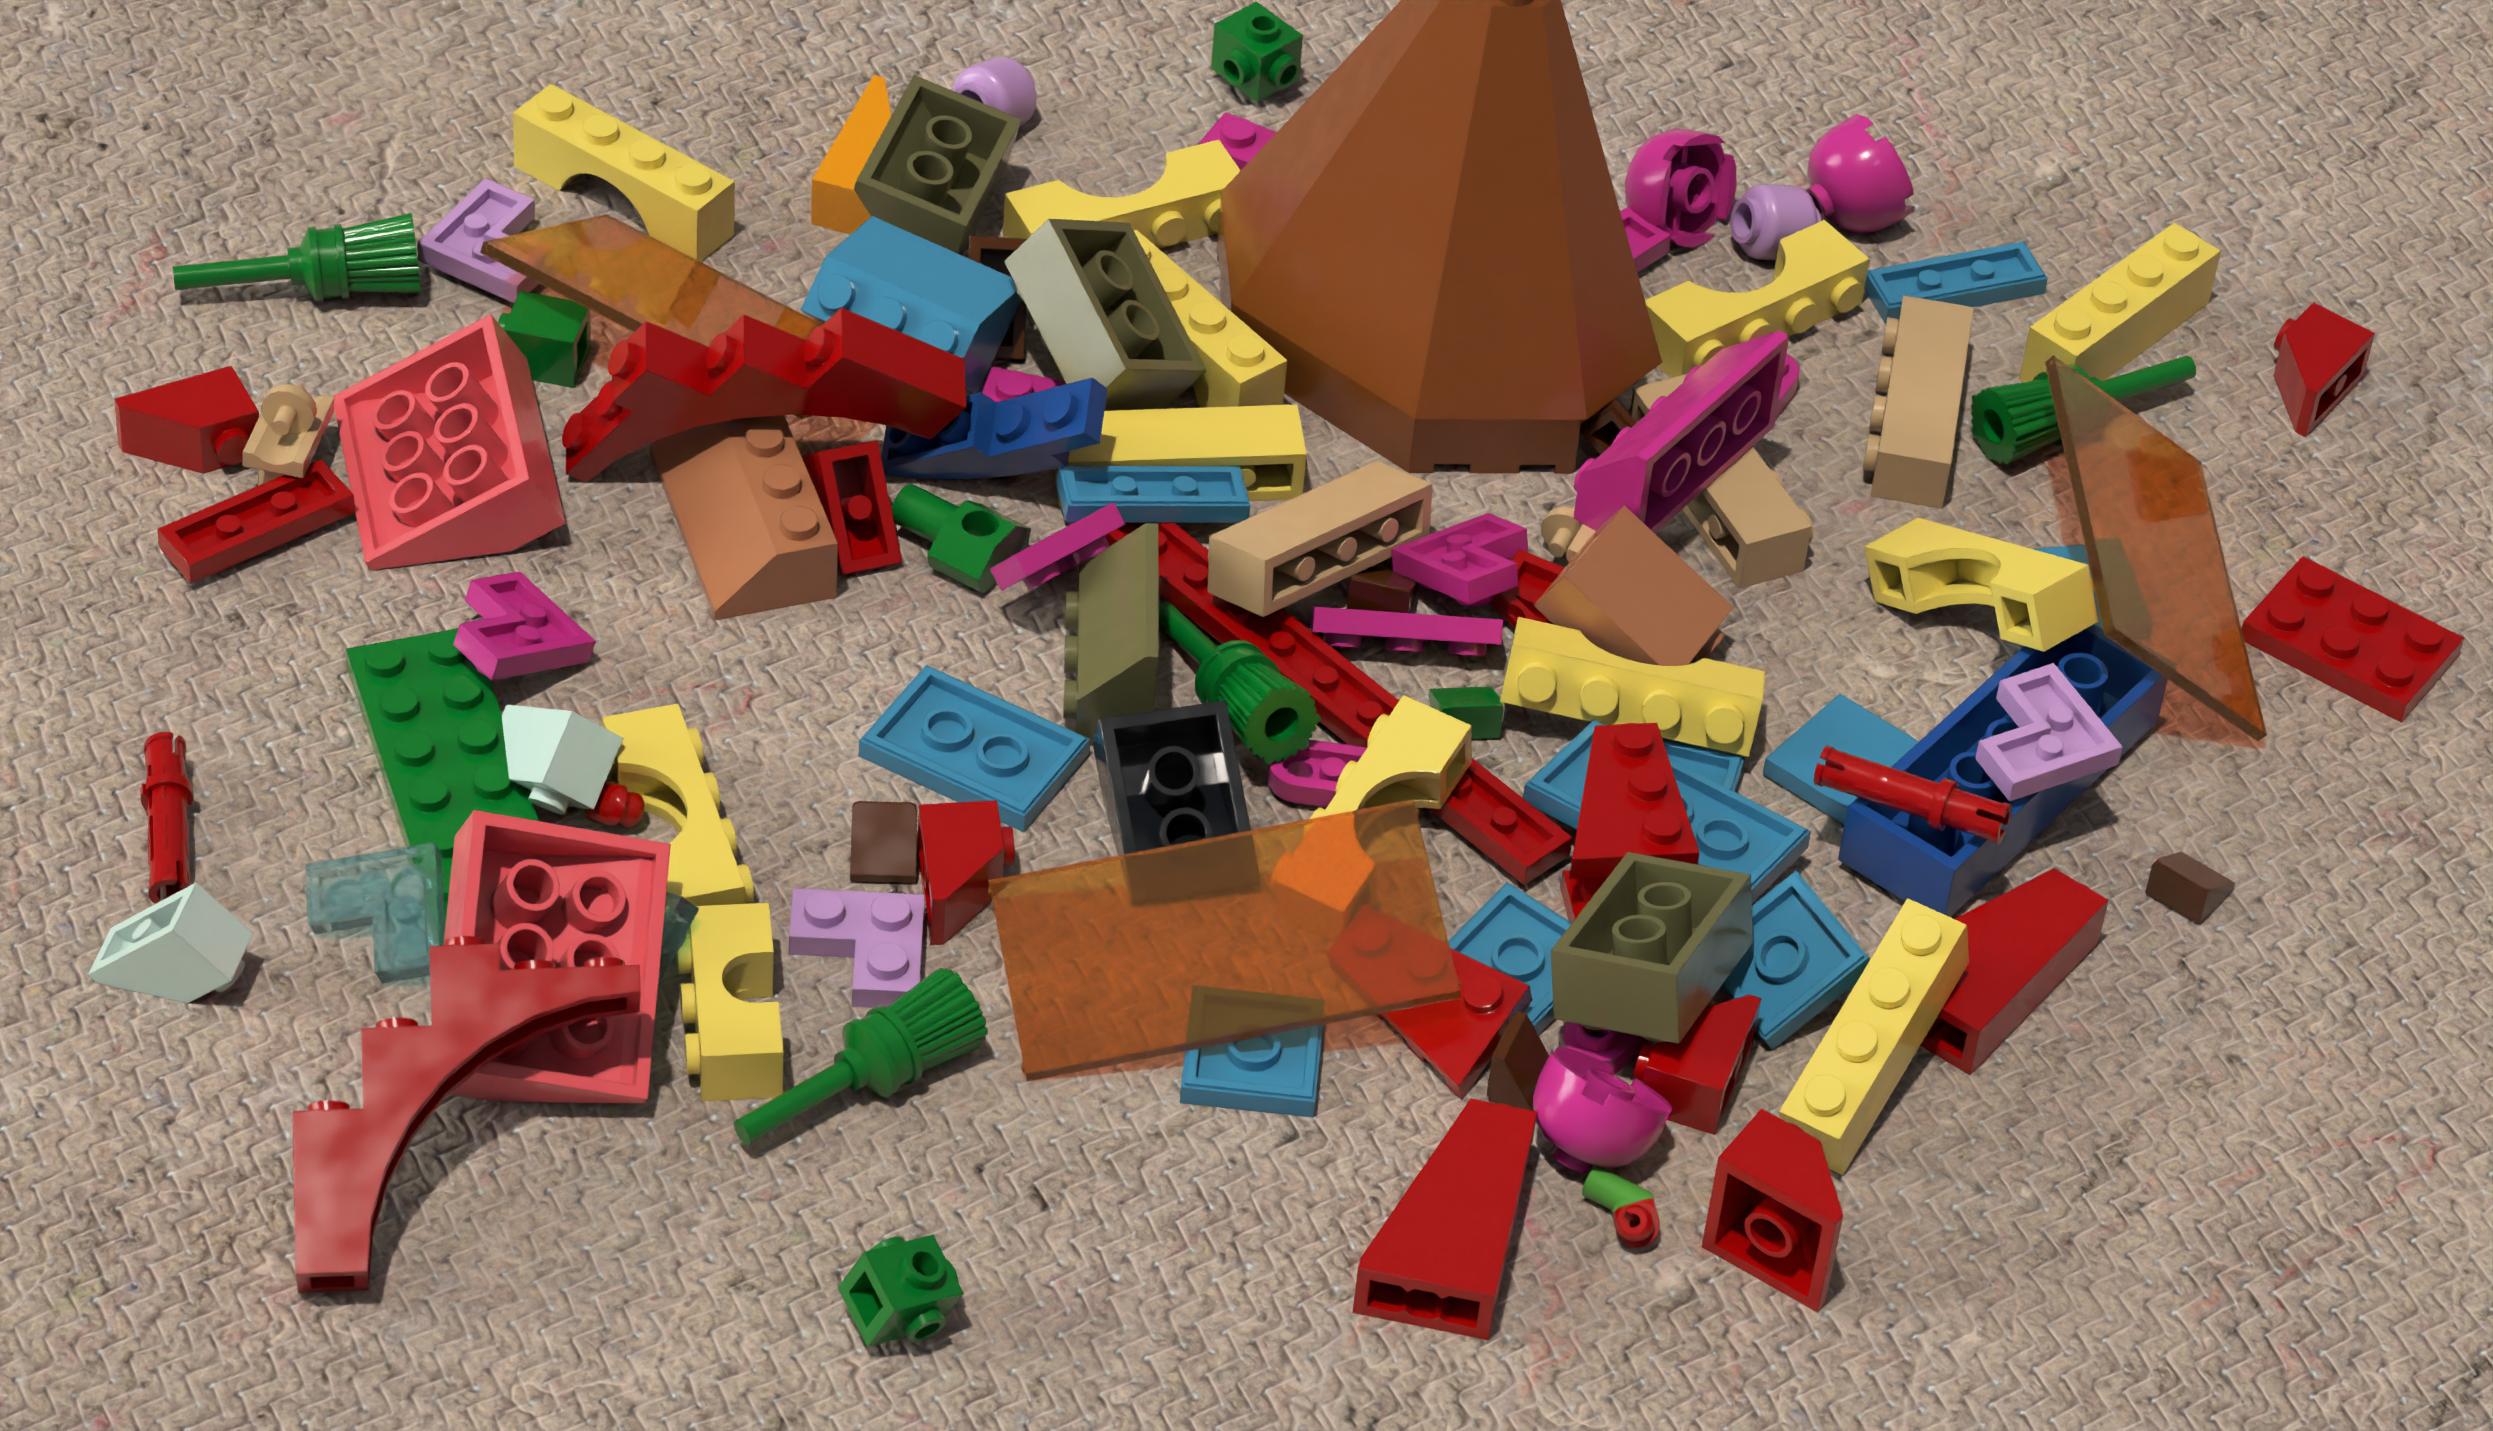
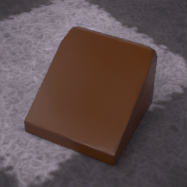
M1614 400L1589 419L1584 420L1581 424L1580 432L1601 455L1612 445L1614 439L1623 428H1632L1637 422L1617 400Z
M1369 567L1351 576L1346 609L1411 613L1419 583L1390 570Z
M857 801L853 803L850 881L916 883L918 812L916 804L911 802Z
M2177 852L2160 857L2152 864L2145 893L2200 924L2232 892L2235 882L2187 854Z
M1517 1011L1516 1015H1512L1492 1055L1487 1096H1489L1488 1101L1492 1103L1507 1104L1512 1107L1533 1111L1534 1090L1549 1054L1528 1015Z

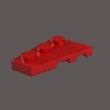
M1657 723L1594 726L1569 879L1608 877L1627 852L1698 865L1700 852Z
M1364 907L1327 956L1331 971L1380 1019H1386L1407 1040L1408 1047L1423 1062L1428 1061L1445 1078L1447 1086L1461 1100H1463L1491 1060L1512 1015H1516L1517 1011L1524 1013L1533 1000L1530 985Z

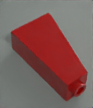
M2053 868L1955 918V920L1967 925L1969 964L1920 1046L1971 1075L2098 945L2109 900L2091 890L2088 886Z
M1470 1098L1361 1256L1357 1270L1352 1313L1489 1340L1531 1157L1537 1117L1536 1111Z

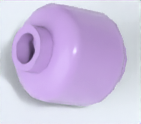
M1005 56L989 58L967 67L956 77L952 86V91L1022 119L1020 127L1031 119L1036 109L1037 93L1032 77L1027 69L1018 61Z
M1756 184L1749 188L1733 206L1730 225L1734 239L1749 257L1762 260H1776L1780 239L1821 222V216L1815 207L1812 197L1804 188L1792 185Z

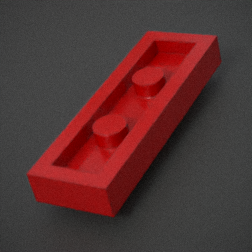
M320 459L309 465L304 478L282 475L158 528L159 548L190 583H194L355 513L354 494L326 463Z

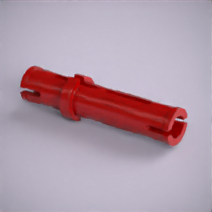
M172 732L153 734L144 743L147 779L146 784L142 783L140 787L141 805L147 811L148 863L150 877L148 894L150 900L155 904L161 900V887L164 900L191 885L187 810L188 805L193 803V785L186 776V741L182 736L178 735L174 740L175 752L173 753Z
M1828 745L1821 752L1820 759L1826 760L1825 766L1817 763L1814 773V785L1826 786L1927 819L1929 827L1940 831L1949 826L1989 839L1996 844H2000L2006 834V831L2002 830L2001 826L2002 824L2009 826L2012 815L2011 804L2000 803L1960 790L1958 782L1943 778L1938 783L1835 750L1834 747Z

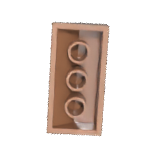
M784 415L740 418L698 426L655 440L650 445L652 462L715 620L836 598L838 542Z

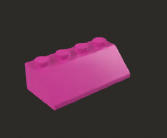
M1776 331L1723 348L1703 366L1697 365L1693 367L1678 388L1667 397H1659L1653 403L1647 415L1632 428H1623L1607 450L1596 459H1588L1581 466L1573 485L1574 490L1577 491L1573 519L1597 531L1625 505L1654 533L1660 530L1774 428L1789 336L1781 331Z

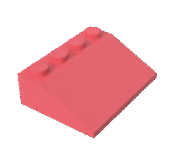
M492 314L333 396L335 397L334 410L350 489L354 494L355 514L364 559L371 570L510 552L565 524L527 358Z
M473 810L454 838L444 941L458 936H475L484 939L485 944L499 943L500 970L514 969L515 964L526 960L551 961L555 964L556 968L583 967L585 961L599 957H614L622 959L625 965H640V1012L586 1019L534 1036L487 1062L449 1095L494 1102L644 1104L648 1100L671 844Z

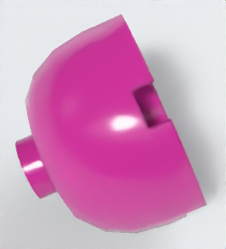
M1855 114L1831 128L1817 140L1810 152L1807 176L1811 187L1805 190L1812 197L1821 219L1829 217L1837 226L1857 234L1874 233L1889 227L1913 213L1915 206L1905 204V199L1914 195V191L1899 155L1886 136L1878 141L1872 138L1865 129L1874 123L1867 117Z
M1674 128L1650 137L1638 148L1628 166L1625 179L1627 207L1629 206L1635 214L1655 227H1660L1671 234V244L1694 248L1707 243L1715 234L1704 232L1713 226L1717 218L1726 220L1732 209L1737 188L1734 157L1723 152L1722 146L1719 143L1725 142L1719 136Z
M1556 1048L1555 1052L1551 1051L1546 1060L1533 1094V1111L1537 1112L1536 1124L1539 1131L1546 1139L1556 1145L1552 1152L1553 1158L1575 1171L1588 1173L1592 1164L1608 1169L1631 1165L1647 1154L1659 1138L1672 1111V1106L1667 1100L1636 1078H1634L1630 1085L1613 1075L1615 1067L1602 1060L1578 1051Z

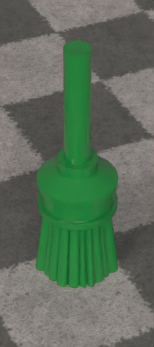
M412 213L343 229L341 224H334V228L316 229V226L308 227L300 247L287 248L288 255L173 266L175 290L291 279V285L304 284L316 302H322L324 298L341 296L342 299H350L349 292L421 293Z
M2183 356L2100 381L2096 377H2089L2077 365L2069 364L2058 368L2056 371L2039 373L2034 377L2033 381L1982 389L1981 393L1972 396L1973 404H1971V409L1973 411H1971L1973 419H1971V423L1974 426L1972 433L1974 438L1978 439V444L1981 445V450L1985 452L1988 460L1993 459L1998 461V463L2004 462L2008 464L2051 443L2063 445L2073 441L2075 438L2083 439L2092 436L2097 431L2101 413L2106 411L2108 404L2192 379L2196 375V366L2190 356Z
M1171 603L1159 605V627L1200 665L1195 678V692L1201 704L1226 700L1231 727L1253 755H1258L1266 764L1270 765L1274 760L1280 762L1282 758L1287 759L1289 755L1295 756L1298 749L1304 750L1309 746L1308 739L1313 735L1311 732L1316 731L1315 724L1321 720L1319 714L1316 713L1315 701L1310 697L1309 691L1283 676L1277 665L1253 643L1244 640H1234L1217 647Z
M947 968L935 970L888 1007L876 1006L869 1010L864 1018L853 1019L846 1023L842 1029L844 1050L835 1054L834 1064L735 1120L734 1128L738 1137L743 1143L749 1145L847 1087L857 1091L866 1086L877 1096L888 1098L895 1094L903 1084L909 1085L919 1080L923 1071L980 1048V1043L986 1040L988 1030L986 1020L982 1015L983 1011L979 1008V1002L975 1000L973 993L968 990V987L962 982L957 972L954 974L951 969L948 971Z

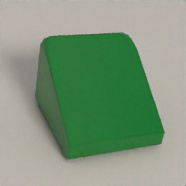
M1492 686L1429 689L1431 707L1472 725V739L1500 738L1504 708L1502 702H1500V697Z

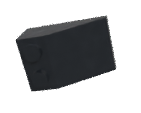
M1226 700L1099 719L1092 744L1103 803L1132 908L1260 889L1262 884Z

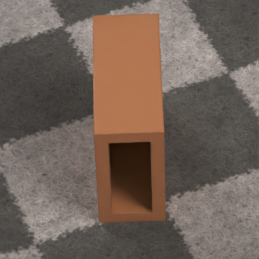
M1625 505L1592 534L1534 604V607L1554 625L1580 630L1591 643L1611 654L1640 663L1660 666L1688 665L1694 657L1698 661L1706 658L1725 637V634L1718 627L1734 608Z

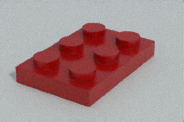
M2302 556L2243 621L2239 640L2402 723L2458 658L2464 637Z

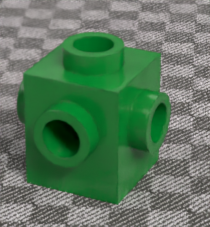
M1254 2L1214 24L1211 69L1258 103L1272 94L1288 88L1299 80L1303 35L1261 4Z
M934 1234L905 1241L902 1236H895L876 1244L869 1251L863 1252L837 1287L867 1347L907 1337L910 1342H918L935 1335L944 1328L947 1323L945 1317L964 1294L959 1285L956 1270L952 1263L945 1258Z

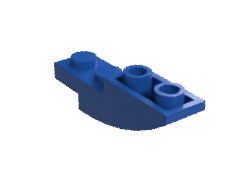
M1088 378L1000 402H995L982 392L966 396V409L931 440L886 426L881 455L884 474L887 476L927 479H977L1021 475L1059 468V466H1067L1069 451L1100 443L1108 388L1094 378Z

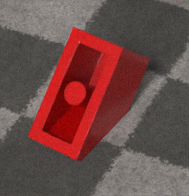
M2314 302L2296 320L2289 318L2279 330L2274 342V350L2278 351L2279 355L2273 377L2295 432L2305 438L2364 377L2375 335L2374 332Z
M232 365L114 399L118 445L122 452L202 474L242 463L243 450L259 419V411Z
M878 440L801 456L838 542L837 570L839 574L843 575L902 563Z
M997 800L919 805L917 854L923 895H925L924 904L930 945H944L1002 893L1003 866L1014 865L1015 846L1012 826L1001 827Z
M1749 994L1705 1008L1679 1044L1673 1042H1656L1655 1045L1643 1044L1636 1062L1633 1080L1634 1078L1640 1080L1667 1100L1672 1106L1668 1121L1713 1135L1716 1134L1753 1046L1762 998Z

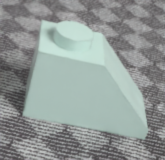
M506 705L502 714V724L509 779L531 790L528 800L546 810L558 814H565L567 807L594 810L623 737L573 711Z
M194 883L111 927L88 976L98 984L189 1003L213 990L223 992L239 978L245 967L242 957L254 933L198 883Z

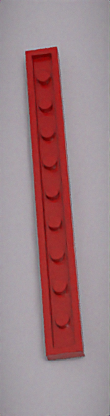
M1125 522V525L1105 537L1111 546L1145 523ZM1157 523L1159 594L1222 644L1234 640H1244L1256 645L1277 665L1283 676L1310 692V697L1315 701L1316 713L1321 717L1319 722L1348 745L1367 747L1368 738L1376 720L1382 714L1389 716L1399 700L1283 608L1262 617L1208 593L1209 550L1175 523ZM1473 758L1472 763L1441 809L1428 808L1523 885L1568 857L1571 852L1572 836Z

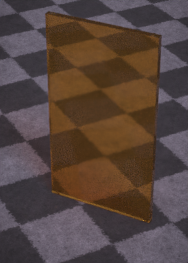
M608 214L484 241L480 252L632 332H635L647 321L709 346L716 335L724 333L743 314L807 340L813 329L823 325ZM794 415L800 419L811 417L808 415Z
M2053 355L2045 362L2104 635L2258 742L2267 735L2201 461Z
M1414 800L989 880L988 896L993 901L1023 1059L1021 1070L1026 1075V1080H1038L1461 998L1460 989L1462 985L1456 975L1418 820L1419 810L1415 807Z

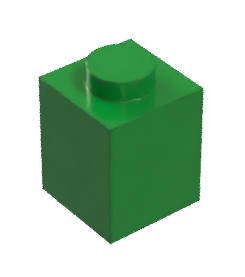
M520 291L510 314L502 313L498 323L527 358L533 381L575 388L591 350L590 304Z

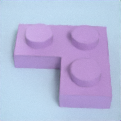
M487 178L480 182L417 242L418 261L515 303L520 291L531 292L551 272V253L514 238L535 218V199Z
M2054 663L2000 680L1996 700L2019 728L1980 740L1975 759L2009 802L2119 765L2123 746Z
M793 888L789 929V955L854 958L852 1007L874 1008L879 1005L888 1007L920 982L925 895Z

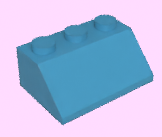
M871 216L826 255L800 310L823 325L842 307L964 358L966 390L974 394L978 393L1022 299L1017 294L1012 277Z

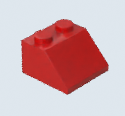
M1761 1108L1718 1157L1702 1241V1248L1817 1313L1826 1302L1844 1216L1821 1141L1805 1133L1797 1125L1788 1123Z

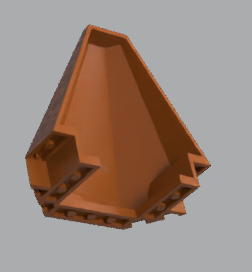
M1401 0L1220 192L1221 201L1216 253L1217 262H1219L1221 303L1287 359L1285 395L1408 473H1433L1434 464H1468L1469 473H1519L1520 465H1549L1554 468L1555 474H1573L1575 472L1582 420L1589 419L1662 363L1561 0Z

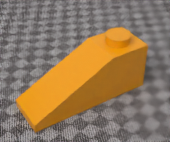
M873 75L812 178L811 224L851 235L871 217L854 191V186L891 117L885 77Z

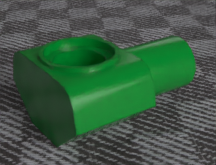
M907 484L901 489L891 508L895 524L933 542L927 554L928 563L931 568L981 593L987 592L996 583L990 568L1026 549L1029 543L1031 528L981 503L965 500L958 507L914 484Z

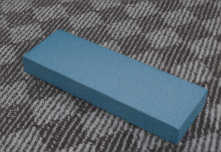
M2022 241L1868 270L1864 289L1886 324L1887 317L1899 319L1903 295L1977 307L2045 294L2048 278L2025 242Z
M1059 466L1056 485L1065 522H1077L1113 502L1124 522L1239 523L1249 518L1251 505L1242 472L1238 466Z

